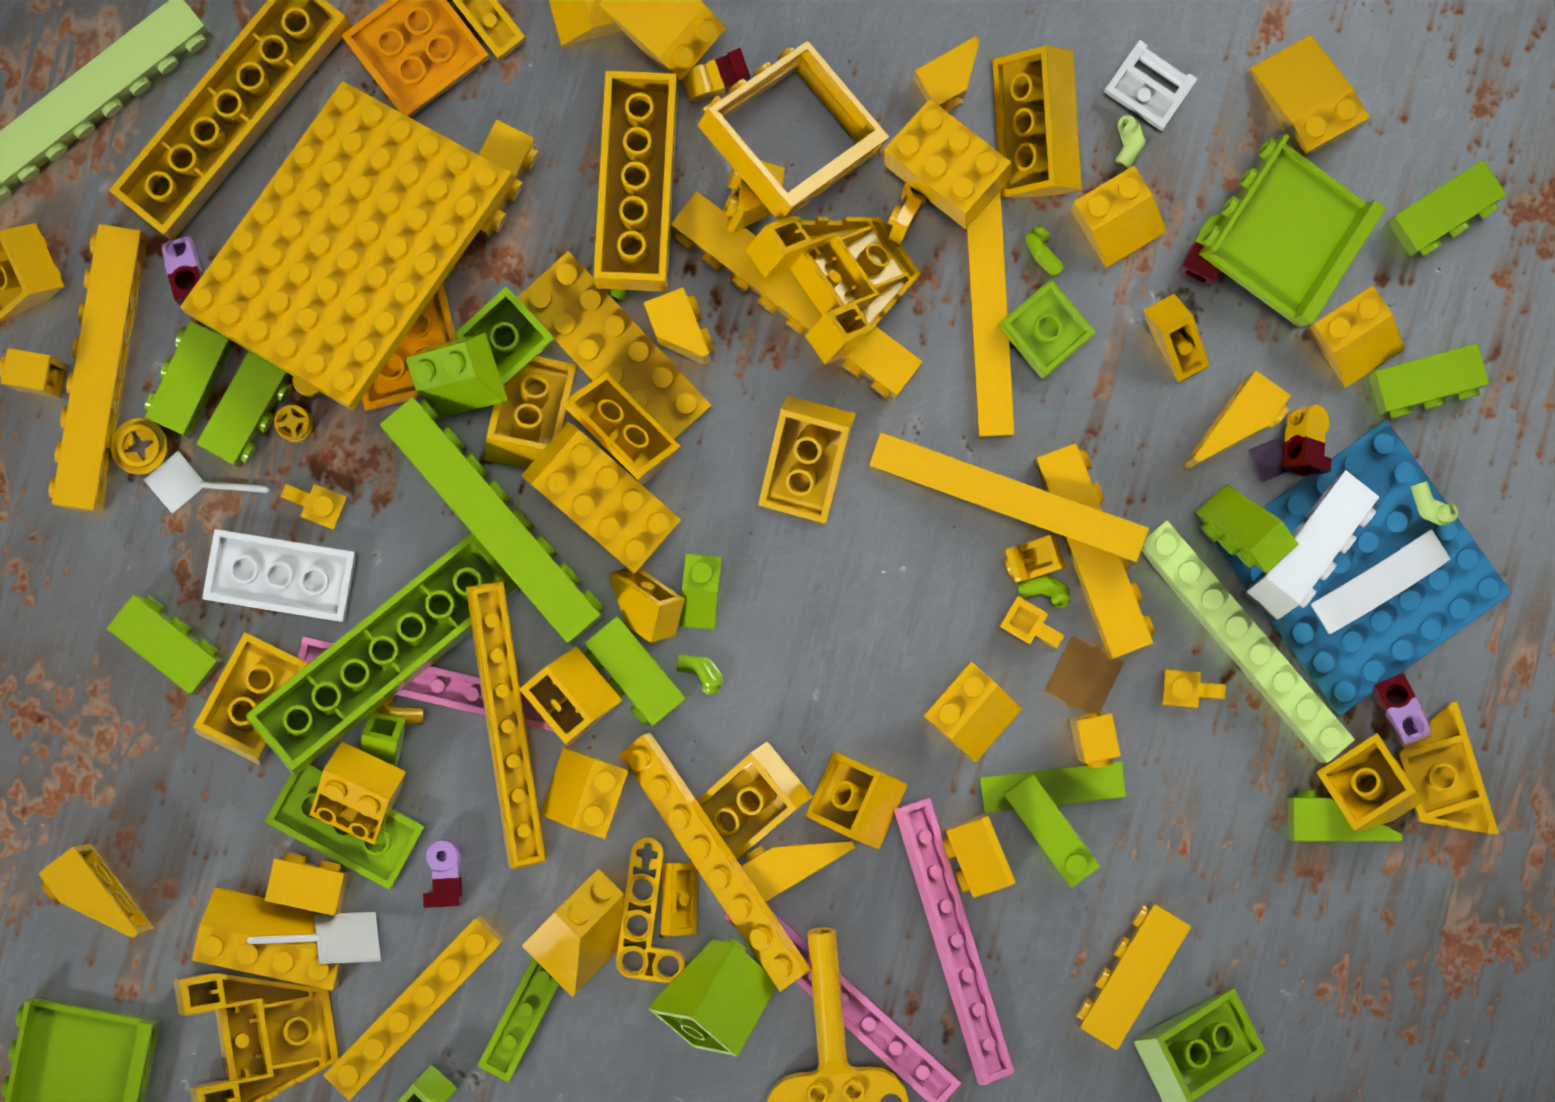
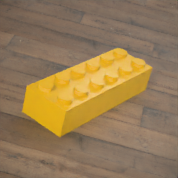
M605 71L593 276L596 289L667 292L678 104L677 74Z

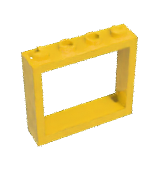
M806 41L795 50L793 47H788L778 56V61L773 65L769 62L764 63L753 73L752 76L754 78L748 82L745 79L739 80L729 89V95L723 99L719 96L714 97L712 102L702 109L705 114L697 125L777 220L789 217L878 153L889 139L888 134L809 41ZM796 71L857 144L787 193L725 119Z

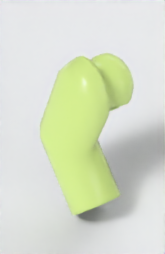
M1124 115L1117 123L1124 147L1114 162L1125 170L1132 166L1146 144L1139 120L1131 115Z
M1428 481L1410 486L1419 515L1423 519L1439 526L1449 525L1457 519V507L1452 503L1445 504L1433 499Z

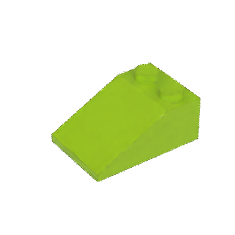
M1230 988L1180 1013L1133 1041L1163 1102H1192L1266 1053L1235 988Z

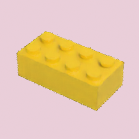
M569 422L564 425L521 475V477L634 574L681 521L677 515L599 446Z

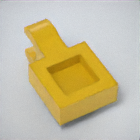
M907 182L901 192L904 205L902 207L897 204L887 222L893 226L888 239L898 245H901L918 210L927 201L921 194L916 195L912 193L911 186Z
M285 484L280 496L304 506L300 517L332 530L336 529L348 497L313 484L310 493Z
M1017 596L999 626L1029 645L1036 636L1057 649L1064 638L1063 634L1043 623L1048 613Z
M1165 669L1162 705L1199 708V697L1225 699L1226 685L1200 683L1201 672Z

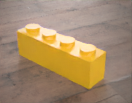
M1149 902L1147 907L1142 905L1138 909L1131 924L1135 925L1133 931L1128 938L1123 936L1113 951L1116 959L1110 969L1107 967L1102 969L1094 983L1098 989L1090 1000L1086 997L1076 1012V1017L1080 1018L1077 1025L1081 1029L1115 1050H1118L1192 927L1152 902Z

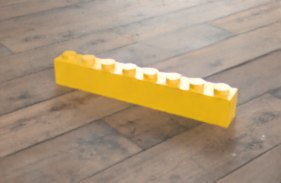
M696 191L671 223V229L675 233L673 239L687 250H690L693 246L704 254L701 260L713 270L718 271L721 267L731 275L729 281L741 291L746 293L750 289L759 296L757 302L772 314L778 310L788 319L785 323L800 335L805 331L808 333L822 315L792 271L787 269L765 278L745 250L756 235L745 227L733 233L726 231L728 216L724 215L723 210ZM876 326L849 355L841 358L844 360L842 366L857 378L863 374L872 381L870 388L885 399L889 395L897 399L923 363L922 360Z
M98 224L97 233H93L90 239V253L93 254L91 268L88 267L84 275V288L87 289L86 300L80 304L78 310V322L82 323L80 336L75 337L72 346V357L76 359L74 371L69 372L66 381V391L70 395L68 407L62 409L60 426L64 428L62 442H58L55 448L54 460L58 463L56 477L51 478L48 495L52 498L51 504L55 506L102 513L112 456L111 440L117 426L148 236L141 230Z

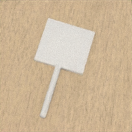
M376 912L339 913L336 916L314 914L316 934L249 937L247 939L248 944L316 941L318 964L381 961Z

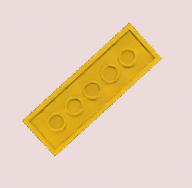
M569 251L517 297L592 381L604 372H607L674 440L680 437L712 407L604 289H596L592 275Z

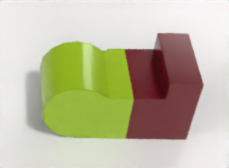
M1222 214L1209 217L1203 224L1178 270L1208 287L1215 282L1220 270L1201 257L1199 253L1205 245L1202 242L1204 235L1213 225H1218L1223 217Z

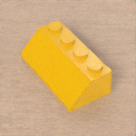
M1043 45L992 59L997 149L999 153L1012 162L1011 179L1000 190L1001 198L1056 196L1082 190L1073 50Z
M214 887L200 922L192 961L331 991L340 987L345 964H318L316 941L248 944L247 939L249 937L316 934L314 914L323 913L267 902L265 897Z

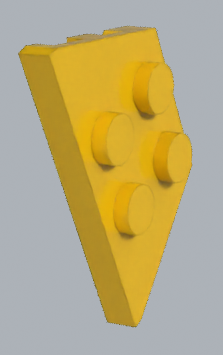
M1449 702L1428 722L1431 731L1430 736L1402 747L1396 753L1400 766L1424 800V802L1413 808L1417 822L1493 835L1498 834L1499 831L1458 702Z

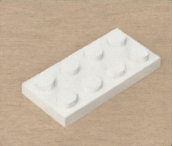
M214 529L202 599L345 623L357 553Z

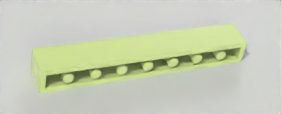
M185 0L167 1L0 131V203L11 195V189L20 182L26 183L36 177L40 171L38 168L47 161H55L62 157L68 149L67 146L77 138L81 140L89 136L95 130L96 123L104 117L110 118L116 115L123 108L122 103L132 95L139 96L148 90L151 86L150 81L159 74L165 75L174 70L179 64L178 60L188 52L194 53L206 44V38L211 33Z
M1164 521L1147 535L1141 554L1320 763H1329L1355 740L1353 736L1169 521Z

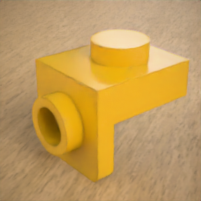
M1055 534L1005 549L1007 555L1005 558L1008 573L1014 577L1016 583L1066 568Z

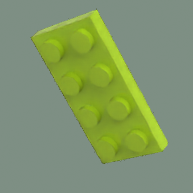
M309 764L295 777L291 773L264 822L386 889L392 890L426 826L392 808L378 840L373 845L310 815L323 773L322 769Z

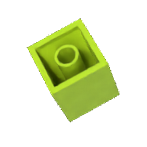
M712 939L660 993L648 1009L693 1048L738 1057L777 987L761 963L756 959H752L747 954L748 949L742 943L733 939H729L728 942Z

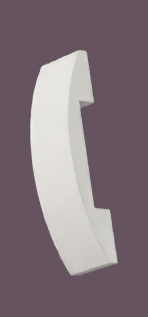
M1430 529L1358 576L1312 602L1310 606L1327 633L1332 634L1412 586L1451 559L1433 530Z

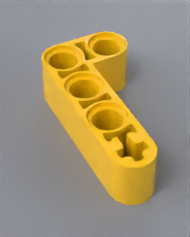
M643 837L633 845L631 850L616 963L619 972L625 977L671 983L685 969V958L677 949L652 945L665 855L664 847L657 838ZM646 843L652 844V850L658 852V856L651 858L649 862V870L656 869V876L648 872L635 873V866L640 869L643 868L644 856L638 855V850L644 849ZM639 879L648 880L653 886V893L647 899L638 898L633 891L634 883ZM641 915L647 920L648 929L645 933L635 934L630 930L628 922L632 916ZM629 951L638 952L643 958L642 967L637 970L628 969L624 964V955ZM664 956L674 957L679 963V970L672 975L664 974L659 968L660 959Z

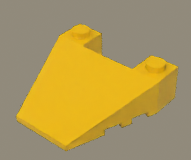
M789 216L765 225L745 249L765 278L790 269L817 307L822 317L805 337L825 365L849 355L921 274L903 247L888 239L891 230L882 217H845L842 221H829L828 217H817L812 221L801 220L800 216Z
M211 972L173 979L179 1015L188 1016L215 1010L225 1079L189 1086L192 1102H264L277 1096L290 1086L300 1083L330 1066L339 1059L329 992L326 989Z

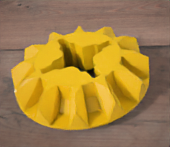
M135 418L124 422L117 428L111 440V454L114 461L121 469L134 475L151 474L153 470L163 465V460L169 452L167 436L155 422L144 418ZM135 433L142 441L153 442L149 444V447L145 448L144 456L146 460L137 452H126L136 445L135 439L137 438Z

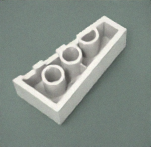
M1345 470L1331 482L1305 515V518L1308 520L1301 522L1291 533L1299 545L1265 576L1251 584L1243 595L1276 621L1297 606L1304 608L1317 592L1313 589L1319 579L1324 581L1335 569L1337 564L1333 562V559L1339 552L1344 554L1355 542L1356 537L1353 535V532L1358 526L1365 527L1375 515L1376 510L1372 507L1379 499V496Z

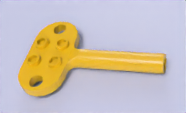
M822 927L809 930L807 937L819 1063L818 1067L812 1071L798 1072L781 1078L772 1086L767 1095L766 1102H881V1099L887 1094H895L901 1099V1102H909L905 1085L896 1074L881 1067H853L849 1065L846 1051L836 929Z

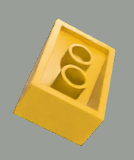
M597 0L596 2L662 72L677 74V79L680 81L727 28L701 0Z
M1311 34L1249 68L1285 134L1290 136L1289 141L1294 150L1305 158L1362 127L1370 118L1351 84Z
M536 356L504 386L508 400L494 404L486 436L485 461L525 469L531 465L565 425L567 411L562 403L571 396L577 364Z
M1255 370L1242 381L1183 465L1190 469L1258 433L1267 426L1272 428L1275 424L1278 425L1290 409L1285 403L1291 395Z
M788 395L780 410L758 506L826 524L856 413Z
M244 632L193 726L196 734L261 766L270 747L251 726L245 715L309 663Z
M767 741L747 755L697 799V802L738 860L813 796Z
M91 844L71 847L38 873L43 880L40 883L42 889L52 900L57 898L60 903L131 938L147 934L154 929Z

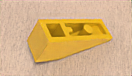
M852 840L772 846L767 850L764 849L763 845H760L744 855L747 862L742 864L741 867L764 901L767 902L856 847Z

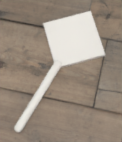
M179 451L144 479L146 484L172 514L178 511L203 488L263 493L270 491V487L264 485L204 481Z

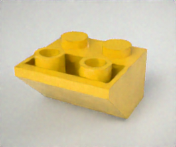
M684 287L643 302L659 346L702 365L711 363L710 353L715 352L714 345L707 327L700 329L697 321L701 320L702 317L694 294L687 296Z
M577 646L547 665L519 688L567 747L623 701Z
M341 741L323 769L310 815L358 839L375 845L400 793L407 771Z

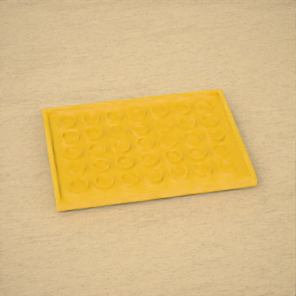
M342 81L181 304L180 308L189 316L354 411L515 178L506 169Z

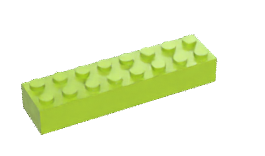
M411 397L379 425L567 644L573 646L604 619V616L599 612L604 606L589 589L584 593L579 589L576 584L581 579L568 564L564 562L560 566L553 557L558 553L542 535L537 539L530 532L535 526L519 508L514 511L511 510L507 504L512 499L495 480L491 484L486 481L484 477L489 472L472 454L466 457L461 452L466 446L448 426L442 430L438 423L443 419L425 399L419 403Z
M471 532L245 716L251 726L295 777L472 632L466 587L501 580L504 582L508 603L518 595V585Z

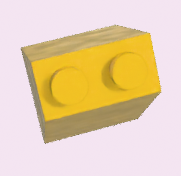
M598 868L522 945L571 997L618 951L624 894Z

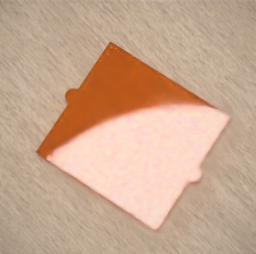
M1071 636L1044 692L1066 702L1068 708L1076 707L1088 714L1100 712L1124 662L1117 658L1109 659L1108 654L1101 651L1102 648L1099 645L1093 647Z

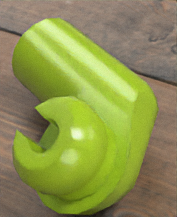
M1037 225L1033 228L1032 232L1028 231L1026 234V244L1035 261L1049 275L1055 277L1064 269L1065 264L1044 244L1050 239V233L1044 227Z
M1042 575L1017 583L1020 596L1023 599L1043 594L1050 598L1053 606L1057 608L1065 607L1070 602V589L1067 584L1050 575Z

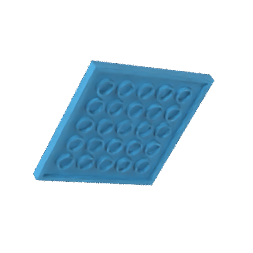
M1387 420L1335 455L1331 461V472L1304 477L1262 507L1282 520L1292 533L1301 522L1308 520L1305 518V515L1331 482L1345 470L1379 496V499L1372 507L1376 510L1375 515L1365 527L1358 526L1353 532V535L1356 537L1355 542L1344 554L1339 552L1333 559V562L1337 564L1335 569L1324 581L1319 579L1313 589L1317 592L1304 608L1297 606L1276 621L1258 607L1337 717H1340L1372 694L1375 684L1400 674L1512 594L1458 517L1449 525L1439 526L1423 519L1419 515L1410 486L1428 481L1433 499L1445 504L1447 502ZM1432 529L1451 560L1388 601L1332 634H1328L1310 604ZM1218 540L1212 543L1245 590L1266 575L1265 572L1255 565L1252 568L1246 566L1236 553L1234 555L1229 554Z

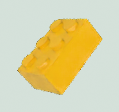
M931 99L922 106L883 149L884 164L889 170L907 182L964 229L970 225L1011 179L1012 162Z

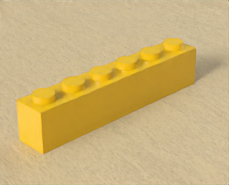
M1077 443L1037 457L1033 461L1045 491L1102 511L1100 503L1104 502L1101 488L1097 482H1091L1087 470L1092 468L1085 449L1079 450ZM1062 535L1108 658L1113 659L1153 644L1151 636L1155 635L1154 626L1148 615H1142L1138 604L1143 601L1141 592L1136 582L1130 583L1125 571L1130 568L1128 559Z
M480 915L476 917L323 1076L348 1101L352 1099L487 960L505 939Z

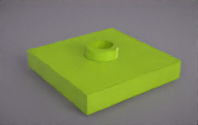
M1052 278L997 324L1041 379L1050 374L1096 334V331Z

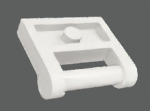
M1139 40L1104 90V93L1162 131L1198 79L1190 73L1186 76L1147 49L1148 45ZM1138 60L1179 87L1174 94L1134 67Z

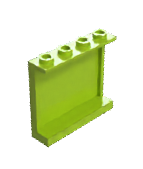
M1283 134L1274 139L1269 138L1262 145L1258 152V156L1261 157L1255 167H1250L1240 179L1239 184L1242 187L1236 197L1231 196L1222 207L1220 213L1223 214V217L1218 225H1213L1204 235L1202 242L1205 245L1199 255L1300 328L1314 323L1386 207L1376 200L1364 202L1286 144L1290 136Z
M35 997L26 1000L24 1005H20L15 1020V1025L19 1027L17 1041L14 1040L12 1042L8 1055V1061L12 1062L10 1076L5 1077L1 1089V1097L5 1098V1102H144L160 1021Z

